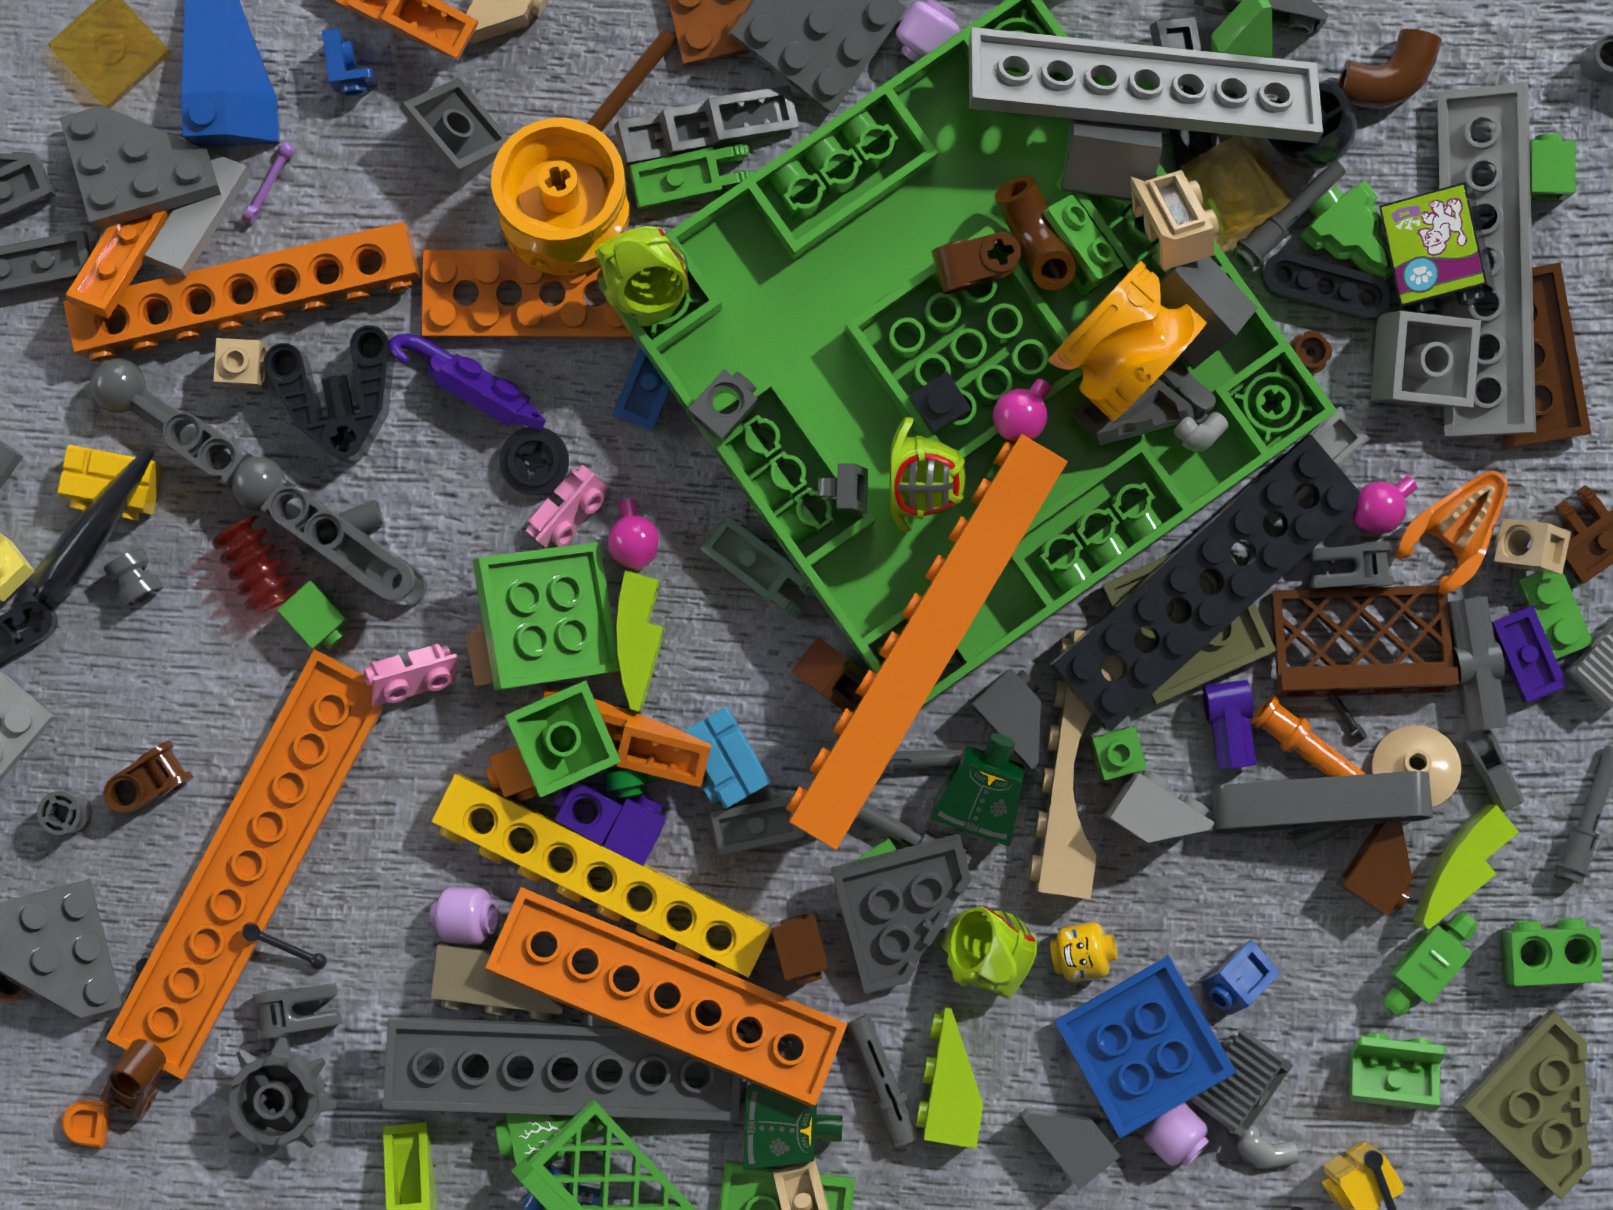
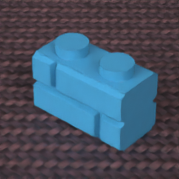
M728 706L683 731L712 744L705 770L707 779L702 782V787L713 805L721 801L726 809L771 783Z

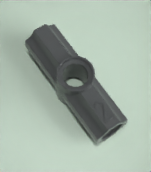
M1488 596L1450 601L1448 606L1454 647L1452 648L1453 665L1458 669L1459 685L1457 686L1461 687L1467 731L1508 726L1501 680L1504 679L1505 675L1504 658L1499 643L1494 641Z

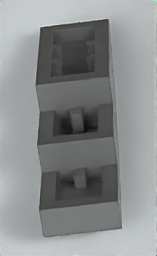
M789 85L711 97L704 103L667 108L656 115L618 120L614 128L623 167L632 164L713 147L715 150L796 130L799 128V123Z

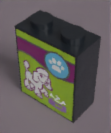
M1466 182L1379 206L1400 307L1408 312L1434 314L1441 311V304L1458 301V305L1473 304L1484 300V293L1495 291L1474 190Z

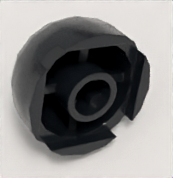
M1329 80V84L1319 83L1323 134L1318 143L1268 138V141L1287 162L1303 169H1319L1336 163L1348 152L1354 142L1357 129L1355 109L1342 89L1335 82ZM1279 98L1275 101V103H1283Z

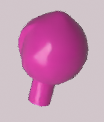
M1037 379L1029 390L1015 389L1006 392L1000 397L993 410V422L1003 438L1016 443L1021 434L1034 440L1043 432L1047 422V409L1043 400L1051 391V386L1047 381Z
M1405 476L1395 485L1387 482H1371L1365 485L1359 491L1361 494L1357 500L1356 511L1353 513L1356 525L1364 531L1378 535L1395 530L1404 520L1406 514L1405 498L1417 490L1416 482L1411 477Z
M625 499L619 503L621 519L615 523L608 534V549L612 558L619 565L633 570H640L654 561L657 556L658 531L652 522L638 516L637 505L634 499Z

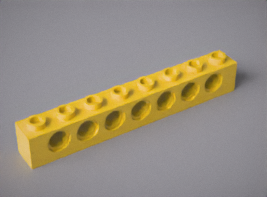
M462 774L454 775L431 821L441 826L438 832L441 836L458 844H462L464 839L478 844L480 848L477 853L499 864L506 858L520 865L517 872L522 876L541 883L543 877L559 884L556 890L559 894L579 903L582 897H585L598 904L596 908L598 913L617 922L624 916L638 923L635 930L640 934L655 941H659L661 935L677 942L675 946L677 952L697 961L700 955H703L717 962L714 968L738 978L740 974L749 978L772 931V926L646 864L642 866L603 847L604 844L600 845L554 819L509 797L504 798L503 794L495 792L493 789ZM479 808L489 810L494 816V826L488 833H481L473 826L472 818ZM519 827L528 829L534 837L533 847L528 852H519L512 845V834ZM556 847H565L572 853L573 865L570 870L561 872L552 866L550 857ZM602 866L610 870L613 876V883L610 889L599 891L591 885L589 877L594 867ZM644 886L650 890L653 901L648 909L638 910L630 904L629 892L633 887ZM682 905L690 910L692 923L689 927L676 929L671 926L668 921V912L673 906ZM723 925L730 930L732 942L727 947L718 949L710 945L707 940V931L712 926Z

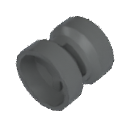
M136 549L123 554L103 567L109 581L119 582L118 597L123 607L136 605L163 589L158 576L151 574L149 570H145L149 560L143 549Z
M70 790L49 793L42 798L37 809L39 824L45 831L53 835L80 832L87 827L92 815L91 804L86 796L78 791Z

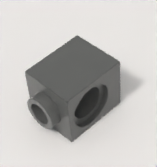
M723 369L688 408V416L720 444H723L756 407L758 398L753 393L757 388L740 372L736 371L732 376ZM722 393L732 394L738 400L739 406L731 414L719 413L713 406V400L716 396Z

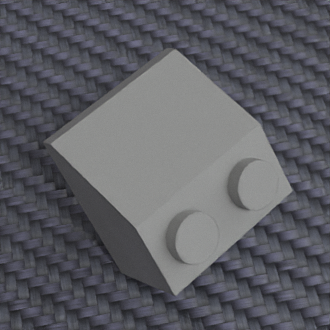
M1406 311L1391 312L1378 316L1370 402L1408 406L1474 408L1481 320Z

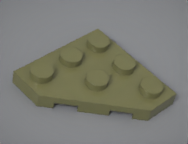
M1549 1010L1460 1106L1557 1198L1562 1199L1591 1168V1149L1588 1148L1587 1123H1590L1588 1086H1586L1585 1074L1587 1042L1555 1011Z

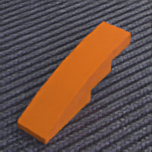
M329 0L385 29L456 60H459L479 23L477 19L440 0Z
M547 685L543 698L562 689ZM594 699L621 760L615 766L697 787L702 786L712 744L636 712Z

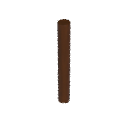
M663 29L587 124L594 126L601 132L606 128L676 42L677 39L669 31Z

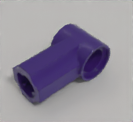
M1248 680L1203 685L1204 712L1207 723L1211 724L1217 769H1232L1256 765L1250 719L1253 718L1254 707Z

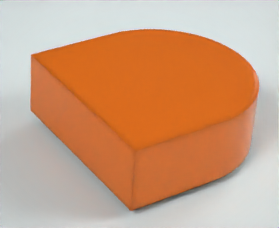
M83 1099L69 1106L62 1118V1129L65 1136L71 1142L78 1145L105 1147L112 1102L105 1103L101 1100Z

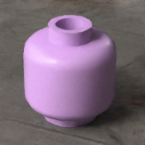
M927 0V2L915 1L896 29L898 40L904 44L900 52L912 61L917 62L960 32V28L955 22L958 15L935 0Z
M449 887L442 892L438 901L432 904L430 910L432 927L437 928L440 938L450 944L479 945L487 940L489 934L495 933L499 920L497 902L491 899L486 890L477 887Z
M1184 1103L1150 1122L1144 1133V1141L1168 1165L1175 1166L1182 1163L1186 1167L1210 1143L1206 1138L1209 1126L1187 1103Z

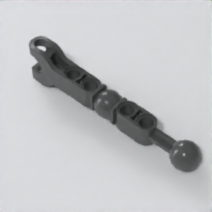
M113 358L102 362L94 369L90 379V390L94 401L102 409L111 413H123L131 410L161 431L166 444L204 472L221 479L220 483L231 488L234 499L243 508L250 511H262L271 516L278 524L384 599L409 607L419 603L424 598L427 590V580L421 571L344 520L309 494L295 488L296 485L285 479L282 468L275 461L266 457H254L205 421L187 412L176 411L146 390L143 373L135 363L124 358ZM194 424L196 428L194 440L187 445H182L180 442L182 429L187 425ZM223 449H229L231 452L230 464L222 470H217L215 466L217 453ZM293 498H300L302 502L300 515L297 518L288 520L285 515L286 504ZM334 522L338 528V535L332 543L324 545L320 540V530L325 524ZM401 574L400 586L393 589L392 583L394 578Z

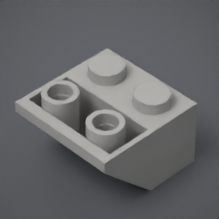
M1143 770L1141 774L1135 772L1128 774L1101 815L1137 840L1147 843L1208 831L1215 823L1205 816L1209 811L1206 806L1188 795L1180 794L1178 798L1168 792L1172 784L1150 770Z

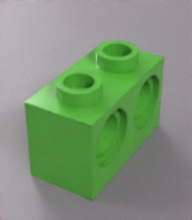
M1558 919V927L1541 928V921L1538 920L1514 921V929L1500 930L1504 983L1513 986L1603 982L1600 928L1585 926V919ZM1576 938L1581 944V954L1576 960L1569 962L1565 956V947L1570 940ZM1532 940L1537 945L1538 954L1533 962L1525 964L1521 959V948L1526 942Z

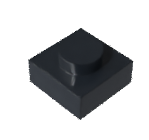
M948 371L909 395V399L931 434H934L971 410Z

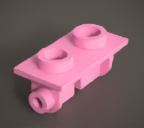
M581 465L577 471L573 468L554 490L564 502L558 507L550 499H547L528 520L531 524L526 531L547 549L566 546L572 541L576 530L584 520L601 507L605 496L611 489L584 465Z
M433 644L426 648L408 652L407 658L411 665L408 667L404 666L400 655L370 662V667L363 669V675L368 686L373 685V707L386 703H397L406 697L427 691H438L448 685L455 684L457 654L451 655L447 645L440 647L439 644Z

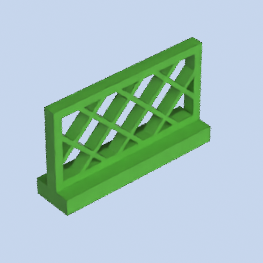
M594 1099L577 1113L528 1162L523 1159L511 1170L547 1210H696ZM596 1115L604 1123L603 1143H581V1128ZM612 1133L621 1143H611ZM573 1136V1143H566ZM629 1150L633 1155L632 1173L609 1174L611 1151ZM557 1151H572L571 1174L552 1175L543 1164ZM580 1151H603L601 1174H579ZM640 1163L649 1173H640ZM631 1181L630 1204L607 1205L609 1182ZM639 1181L659 1182L661 1185L660 1204H638ZM578 1182H601L599 1205H580L577 1202ZM560 1183H570V1193ZM669 1194L677 1203H668Z

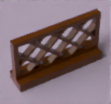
M1439 585L1272 591L1271 607L1277 677L1274 681L1275 695L1279 698L1451 692L1459 685L1458 669L1453 665L1448 595L1443 596L1438 592ZM1436 596L1437 615L1429 624L1408 608L1417 597ZM1411 597L1405 604L1398 599ZM1374 598H1385L1399 610L1385 626L1365 610ZM1354 599L1367 600L1362 605H1360ZM1314 600H1324L1318 607L1311 602ZM1330 600H1343L1355 611L1342 627L1338 626L1321 611ZM1299 601L1312 614L1297 629L1283 617L1282 602ZM1402 614L1422 630L1409 646L1405 645L1388 630ZM1359 615L1379 632L1365 648L1345 632ZM1315 617L1335 633L1321 650L1301 633ZM1437 622L1439 627V634L1434 629H1432V627ZM1284 629H1286L1291 634L1290 638L1286 642ZM1427 634L1440 646L1441 662H1425L1412 649ZM1382 635L1402 652L1393 664H1382L1368 652ZM1338 637L1359 654L1350 665H1337L1325 654ZM1295 638L1315 655L1306 666L1287 667L1286 648ZM1407 656L1413 663L1400 662ZM1362 658H1364L1369 663L1363 665H1356ZM1320 659L1326 666L1313 665Z

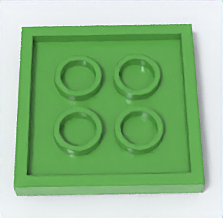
M599 542L485 556L472 560L494 691L620 671L617 641Z

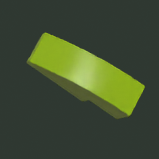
M625 570L618 603L616 626L617 652L622 683L630 709L642 712L666 630L664 627L650 623L661 582L657 579Z
M1485 804L1464 824L1445 848L1421 894L1414 917V922L1418 927L1430 930L1496 875L1495 871L1486 862V859L1519 833L1497 805Z
M428 1123L383 1126L386 1210H438Z

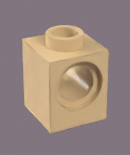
M216 338L213 382L229 389L268 391V375L264 368V357L270 347L260 340Z
M1502 519L1500 532L1495 539L1496 553L1494 562L1516 570L1563 575L1571 532L1549 523ZM1531 540V546L1526 552V546Z

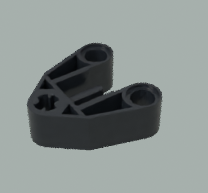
M365 325L358 328L350 339V352L354 367L352 373L360 408L359 414L354 413L347 375H335L321 380L329 420H324L317 385L313 380L308 357L298 348L288 343H278L272 346L264 357L266 373L295 426L332 456L346 463L357 462L368 453L389 414L395 357L389 350L391 338L380 328L373 325ZM371 338H380L383 342L381 353L374 358L364 357V343ZM295 355L297 359L296 369L287 376H281L278 372L279 361L284 356ZM344 432H348L356 437V441L349 444V451L338 445L339 441L344 440Z

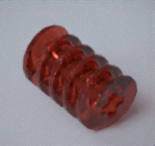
M257 515L243 519L224 529L214 538L212 546L216 550L227 549L220 556L221 564H235L228 572V577L232 581L243 580L236 587L237 595H251L244 603V609L248 612L259 611L262 613L284 604L298 590L284 591L283 586L292 577L290 574L278 576L275 574V571L284 561L282 559L268 560L267 556L276 546L274 543L260 544L259 540L268 530L267 528H252L251 525L260 517Z

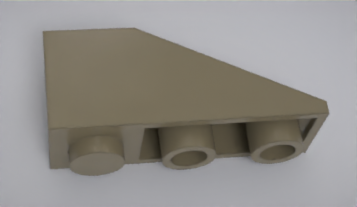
M446 942L437 945L430 998L442 1000L441 1007L467 1010L468 1003L485 1005L484 1012L496 1015H511V1009L528 1010V1018L554 1021L555 1014L562 1015L566 1011L567 1005L486 972L485 967L492 953L488 948Z

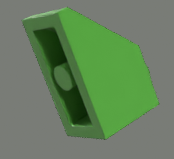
M1242 0L1211 34V52L1273 58L1272 6L1269 1ZM1229 89L1222 90L1224 94L1235 92Z

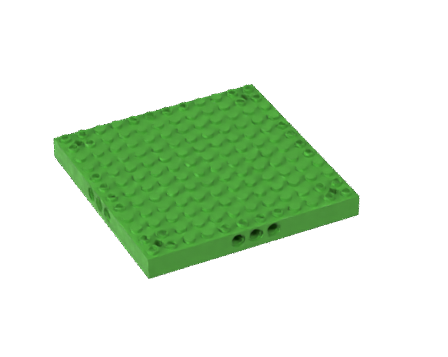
M1005 0L666 233L686 256L689 288L685 292L680 304L668 319L655 325L642 327L639 326L633 314H625L617 306H611L687 414L688 408L723 369L732 376L736 371L740 372L757 388L753 393L758 398L756 407L723 444H720L691 417L690 419L867 669L876 674L886 659L879 655V652L890 633L893 631L900 635L908 622V619L901 615L915 592L923 597L932 582L925 578V575L938 554L946 558L954 543L947 538L961 516L969 520L977 504L970 500L983 478L992 481L1000 468L993 461L1006 439L999 434L993 422V410L1002 395L1011 390H1029L1037 379H1043L1050 384L1051 391L1043 400L1047 409V422L1043 432L1033 441L1068 462L924 704L1337 412L1329 398L1214 240V256H1211L1212 260L1256 305L1257 310L1235 337L1197 368L1192 369L1180 355L1178 358L1196 380L1213 393L1216 402L1214 407L1208 411V414L1217 412L1223 415L1228 422V428L1208 449L1202 452H1194L1181 445L1183 441L1174 435V429L1177 425L1100 446L1073 423L1070 411L1088 399L1079 390L1083 380L1082 368L1065 370L1050 364L1047 360L1140 260L1159 279L1170 269L1163 271L1160 265L1159 238L1148 239L1145 232L1144 216L1135 217L1132 201L1061 191L1070 119L969 109V36L971 28L1068 37L1042 0ZM1009 67L1004 69L1011 76H1024L1017 68ZM1048 73L1056 81H1067L1062 73ZM1097 76L1092 77L1094 82L1102 85ZM1159 163L1155 178L1167 174ZM1021 176H1032L1048 207L1073 194L1124 265L1095 290L1082 297L1072 282L1058 290H1045L1039 287L1034 281L1021 254L1016 268L1010 275L980 284L969 290L943 295L931 251L952 242L972 240L998 232L1012 235L995 201V193L1003 184ZM1180 205L1168 208L1177 226L1189 222ZM994 246L989 259H997L1000 265H1004L1007 256L1010 254L1009 252L1003 253L1000 251L999 246ZM604 277L598 280L599 289L607 300L605 296L607 285ZM948 371L971 410L944 428L931 434L909 399V395ZM729 393L719 394L713 400L714 408L722 414H731L739 406L736 397ZM1272 397L1278 405L1269 413H1266L1261 405ZM905 417L914 418L907 437L923 436V438L937 440L956 449L965 460L966 479L963 491L964 498L959 504H955L953 507L939 513L923 516V519H915V516L905 515L912 531L903 532L898 528L890 510V449L898 426ZM855 463L867 468V514H849L837 509V500H826L825 497H819L818 478H837L838 464Z

